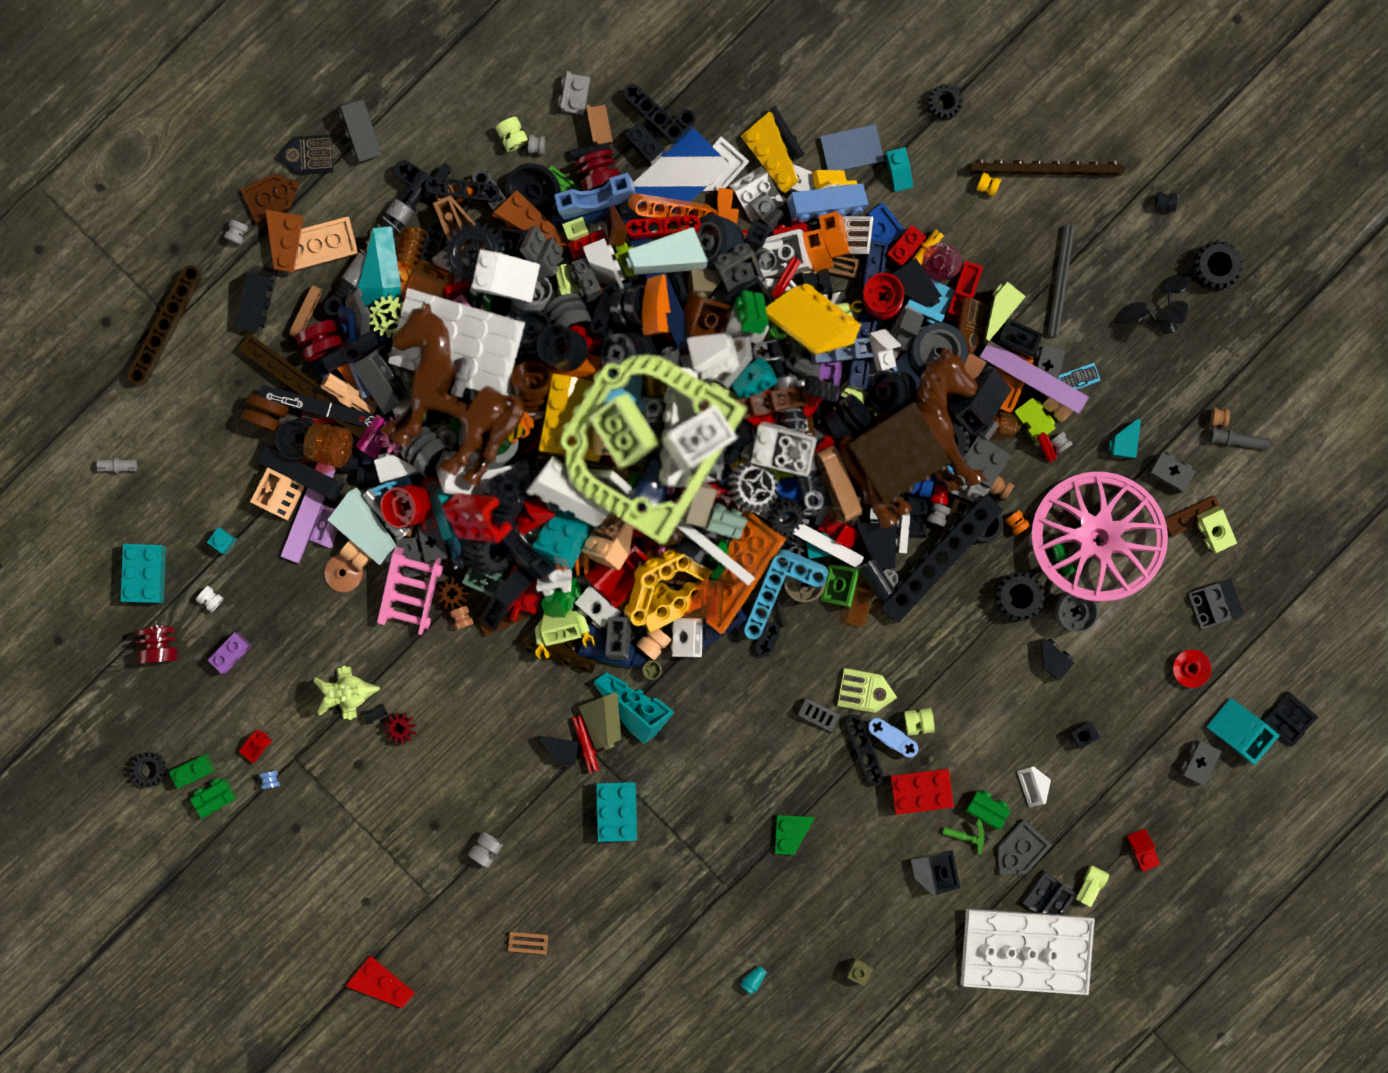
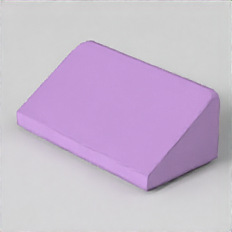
M322 505L310 536V541L328 548L332 547L339 530L328 521V518L335 510L334 508Z

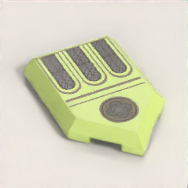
M844 668L837 706L876 713L897 698L882 675Z

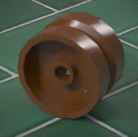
M249 393L246 402L257 409L256 411L248 408L243 409L240 418L261 429L276 432L282 422L274 419L273 416L286 418L289 408L264 397Z

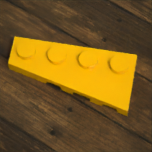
M769 111L741 137L782 192L786 193L799 182V178L788 156L786 146L774 121V116Z

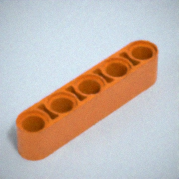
M638 193L631 195L628 200L629 208L640 216L653 218L689 215L691 210L693 211L690 215H695L698 218L707 215V213L719 216L715 209L702 203Z

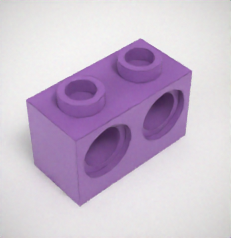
M836 361L821 362L820 380L840 387L842 363ZM838 392V395H837V398H836V401H835V402H838L839 392Z
M234 632L208 661L221 674H226L252 645L239 633Z

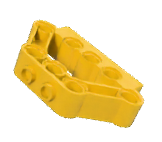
M677 549L665 551L661 556L649 559L645 564L636 569L634 574L635 583L629 603L624 609V615L634 625H643L651 633L712 602L716 597L714 589L717 588L718 581L721 580L722 575L718 580L708 579L714 569L713 565L707 564L705 566ZM678 571H685L700 579L696 582L685 583L682 589L678 591L672 590L668 592L665 598L661 600L656 598L651 601L658 581L662 579L669 580Z

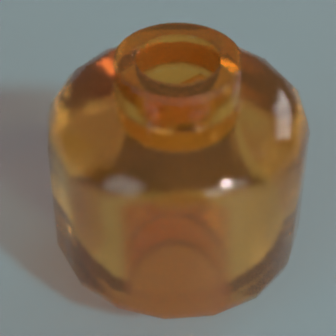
M999 412L993 418L999 424L994 432L998 437L1012 438L1020 431L1021 423L1013 413Z

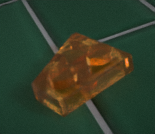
M703 580L699 587V592L695 594L692 600L693 603L689 610L685 612L684 617L722 620L725 581Z

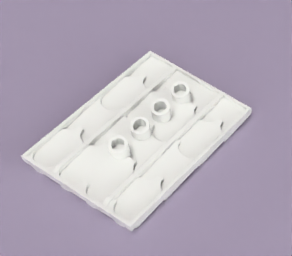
M408 288L397 331L406 323L412 309L421 308L423 301L426 304L429 303L431 311L443 319L449 331L452 364L457 368V372L463 356L475 360L469 374L470 380L467 381L465 387L480 391L485 386H491L501 394L506 395L525 323ZM392 346L388 363L415 371L420 361L422 347L400 351Z
M966 909L961 985L964 987L1089 995L1094 918Z

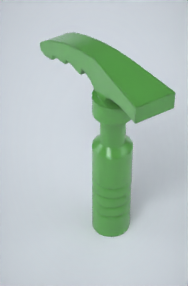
M980 819L977 820L979 837H972L964 832L944 828L943 835L960 840H969L974 844L977 843V854L981 855L984 843V829Z

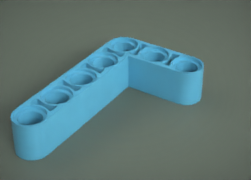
M779 550L772 561L745 626V635L750 639L760 637L786 575L812 586L820 587L826 582L828 576L827 568L788 550ZM778 558H785L787 563H780L778 561ZM802 565L805 570L799 571L796 569V566ZM814 573H821L823 578H816ZM771 575L779 576L780 580H773ZM764 592L772 593L773 597H766ZM757 609H764L766 613L760 614L757 612ZM755 625L759 630L753 631L750 626Z

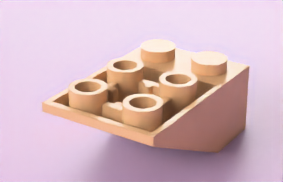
M610 512L603 522L593 529L581 551L594 562L619 570L629 554L634 526Z

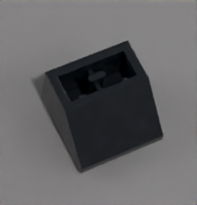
M1231 578L1188 593L1201 629L1244 615Z

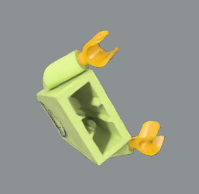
M572 610L568 611L565 618L556 617V615L554 617L546 616L544 613L543 619L535 627L536 645L539 646L535 651L537 657L541 659L540 654L545 652V657L549 658V652L544 647V644L549 646L581 638V635L584 636L582 641L586 649V642L589 640L595 646L594 638L589 635L590 630L585 617Z

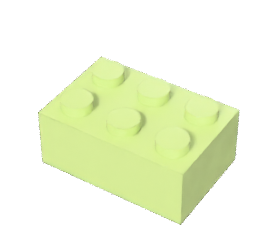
M628 394L615 397L589 418L619 468L635 463L659 444Z

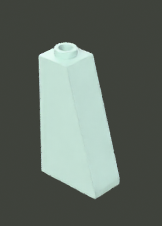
M693 227L629 249L628 257L626 258L628 268H632L634 274L707 269V259Z
M355 488L347 493L328 518V521L379 565L385 561L388 563L391 561L392 554L397 545L372 508L361 497V492Z

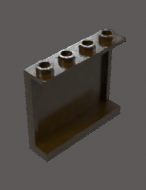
M915 402L905 404L845 443L847 448L855 455L880 496V502L888 503L889 505L899 499L897 496L903 492L907 494L914 490V485L920 482L922 484L931 478L930 475L934 472L940 473L947 468L946 465L951 462Z

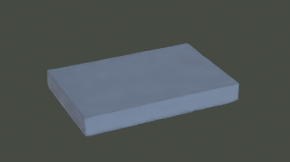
M876 124L820 136L827 170L846 171L884 162Z

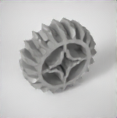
M746 461L745 464L741 463L738 465V468L733 469L734 474L729 476L732 482L727 484L732 489L728 493H733L734 497L731 500H737L736 506L742 505V511L748 509L749 513L754 511L759 513L762 509L767 510L769 508L768 505L774 504L773 499L778 497L774 492L779 491L780 488L775 487L778 480L773 479L776 473L770 474V467L765 468V466ZM754 472V476L750 479L743 478L745 473ZM756 494L763 495L759 502L752 501Z

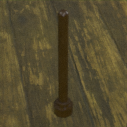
M538 453L537 455L539 460L547 462L554 456L566 465V457L547 453ZM584 460L588 469L614 471L623 479H628L631 465L619 468L617 465Z

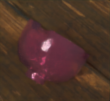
M940 242L934 246L931 245L923 258V265H926L927 270L925 272L931 279L936 281H946L954 278L962 267V256L959 250L947 243Z

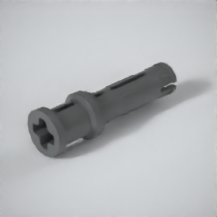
M1213 426L1209 442L1211 444H1214V442L1223 443L1226 446L1234 444L1267 451L1270 439L1234 433L1232 429H1228V431L1220 430Z

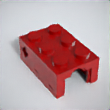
M456 493L442 507L447 520L450 521L454 529L455 535L461 539L498 543L512 529L507 521L504 524L490 523L491 516L489 513L499 503L496 497Z
M631 541L629 554L619 570L598 563L585 577L617 608L632 593L636 569L645 564L649 559Z
M948 768L890 775L894 794V813L896 815L954 808Z

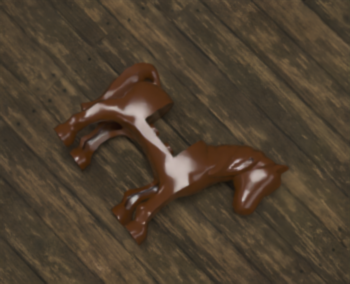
M423 301L422 307L412 309L406 323L392 337L393 346L396 350L405 351L414 347H422L420 361L414 371L411 384L412 399L405 412L396 421L385 423L380 431L390 436V439L407 448L411 439L421 434L422 420L426 410H436L459 419L464 426L462 445L451 458L443 460L440 468L453 476H457L460 469L468 465L471 455L480 447L479 455L473 468L465 471L461 477L466 482L478 487L481 483V477L488 471L489 463H496L498 448L512 435L521 423L524 416V404L520 397L501 394L491 386L482 388L471 406L460 401L457 403L458 398L448 393L457 372V368L452 364L449 331L443 319L431 311V305Z
M944 347L940 357L929 363L926 370L921 374L915 404L951 461L954 474L948 468L940 473H933L936 479L944 483L946 491L951 492L964 485L962 478L959 476L965 478L967 486L981 483L985 480V476L981 470L969 467L960 454L955 442L952 421L947 410V393H956L965 398L973 397L978 386L976 381L967 373L961 357L952 354L951 349L947 350ZM856 436L843 437L840 440L838 451L848 476L860 489L862 503L872 504V512L878 518L881 529L893 526L898 522L897 517L912 511L911 505L908 501L900 498L890 505L888 503H881V498L853 452L845 444Z

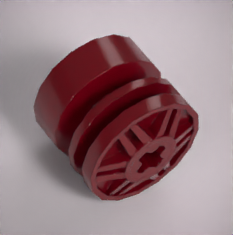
M612 150L591 152L574 162L576 169H579L577 171L578 175L587 176L580 181L583 191L598 189L604 186L609 181V178L620 175L618 169H609L616 163L615 159H611L613 157Z
M151 626L134 631L135 636H144V640H136L135 644L145 646V649L136 651L137 664L178 660L177 648L168 647L169 642L176 641L177 639L176 637H167V634L176 632L175 627Z

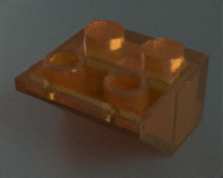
M421 260L411 270L401 297L406 299L407 289L410 288L445 299L444 287L454 284L455 273L450 274L444 268Z

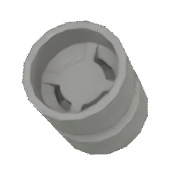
M482 832L477 839L478 844L473 845L468 855L481 865L489 868L494 860L493 855L499 853L503 844L486 832Z

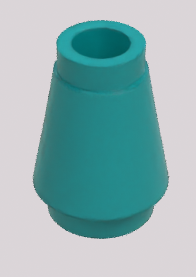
M757 966L741 980L740 987L750 995L754 992L756 993L767 972L760 966Z

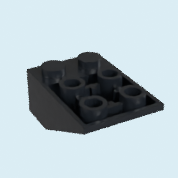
M991 368L976 380L978 387L973 397L965 398L957 394L947 402L955 417L973 437L989 426L1012 391L994 368Z

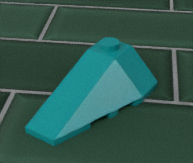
M392 226L372 228L365 263L362 265L361 279L357 285V288H360L363 294L361 299L364 306L376 307L375 300L381 302V297L383 296L388 300L389 295H392L393 300L399 297V303H402L401 282ZM387 303L382 307H389L391 303Z
M607 672L594 681V685L603 697L614 692L617 693L619 718L630 733L643 744L656 736L674 714L661 700L655 697L651 699L643 695L644 692L638 689L636 691L628 687L626 682Z

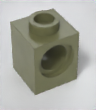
M854 958L846 976L865 986L873 967Z

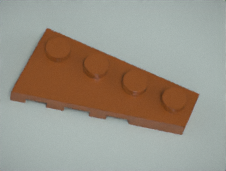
M517 190L492 214L496 219L499 217L504 220L506 225L511 228L515 227L516 229L528 232L530 227L536 225L543 232L546 239L553 237L560 244L563 252L569 247L568 243H571Z

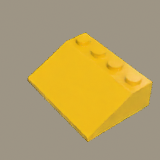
M809 284L793 287L766 307L767 316L771 321L815 355L854 344L861 326L853 316L845 313L838 305L833 304L825 295L817 292Z
M553 374L539 449L542 453L566 457L567 450L561 444V438L564 434L563 428L568 421H572L575 416L573 414L578 404L581 405L585 400L583 397L584 393L589 387L592 388L595 382ZM592 424L587 431L589 447L583 459L600 463L601 455L593 454L594 428ZM570 437L568 439V445L570 447L576 445V437Z

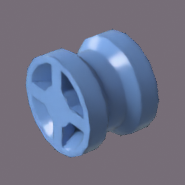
M278 771L258 774L262 781L261 789L280 786V782L277 780Z

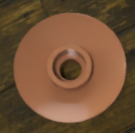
M336 555L327 563L324 575L327 584L332 589L338 592H349L361 583L363 570L359 571L354 567L352 560L347 561L343 556ZM342 569L346 571V575L343 577L339 574Z

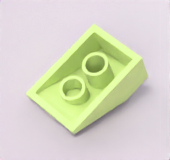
M1008 282L1005 286L1000 284L992 294L994 299L991 302L982 342L984 345L990 341L1025 298V295Z

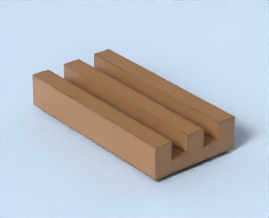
M845 256L832 258L855 263V267L833 262L834 267L854 272L849 273L829 268V274L856 279L859 259Z
M510 931L508 951L547 955L548 934ZM514 936L544 939V942L513 940ZM513 944L544 947L543 949L513 947Z

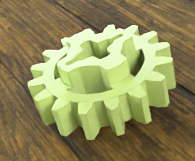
M389 295L388 300H386L383 296L381 297V302L374 301L376 307H370L373 311V314H370V318H373L370 325L375 324L374 331L381 330V336L387 333V337H391L392 333L395 334L397 328H389L391 324L399 323L398 307L402 312L404 302L399 303V297L393 300L392 295ZM391 303L388 309L381 308L383 305ZM392 312V316L397 320L392 319L388 321V317L383 313ZM378 316H380V318H381V320H382V324H381V325H380V323H379V321H378Z

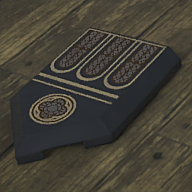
M331 135L293 137L276 156L295 175L334 173Z

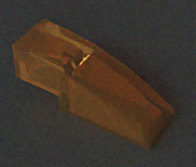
M860 570L846 623L865 627L874 592Z

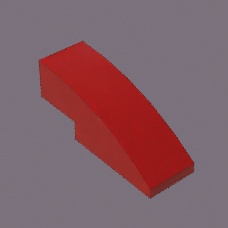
M965 260L945 319L959 323L963 298L973 299L983 266Z

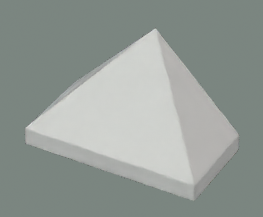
M1034 766L1018 770L1017 773L1029 808L1045 804L1051 780Z

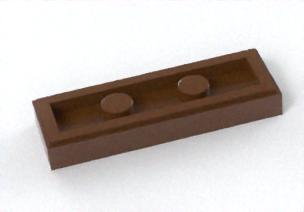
M1215 495L1166 518L1165 522L1170 538L1196 526L1197 522H1199L1197 515L1216 506L1220 507Z

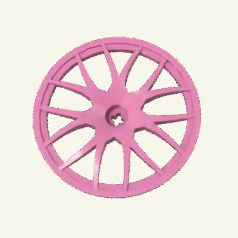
M1087 472L1062 481L1044 497L1034 517L1032 545L1042 571L1064 592L1083 600L1107 602L1123 599L1135 594L1155 577L1166 555L1168 533L1165 518L1160 507L1150 493L1142 486L1118 474ZM1102 484L1122 489L1108 506ZM1098 485L1100 512L1096 517L1088 513L1079 490L1080 486ZM1075 489L1079 510L1058 501V499L1070 490ZM1126 491L1141 502L1134 511L1121 521H1112L1111 512ZM1055 504L1074 515L1080 521L1081 527L1073 529L1051 522L1045 518L1052 505ZM1145 507L1154 524L1130 522ZM1044 524L1065 534L1043 545L1042 533ZM1155 529L1156 547L1125 542L1121 535L1131 530ZM1096 537H1098L1100 541H1103L1100 543L1099 546L1096 545V542H1093L1095 541ZM1065 542H1076L1081 546L1080 551L1054 566L1051 565L1045 553V549ZM1131 551L1155 552L1146 570ZM1111 553H1120L1128 558L1142 575L1127 585L1111 559ZM1091 557H1095L1100 562L1097 591L1077 586L1082 568L1086 560ZM1080 560L1074 584L1064 579L1056 571L1061 567ZM1106 566L1122 585V588L1100 591Z

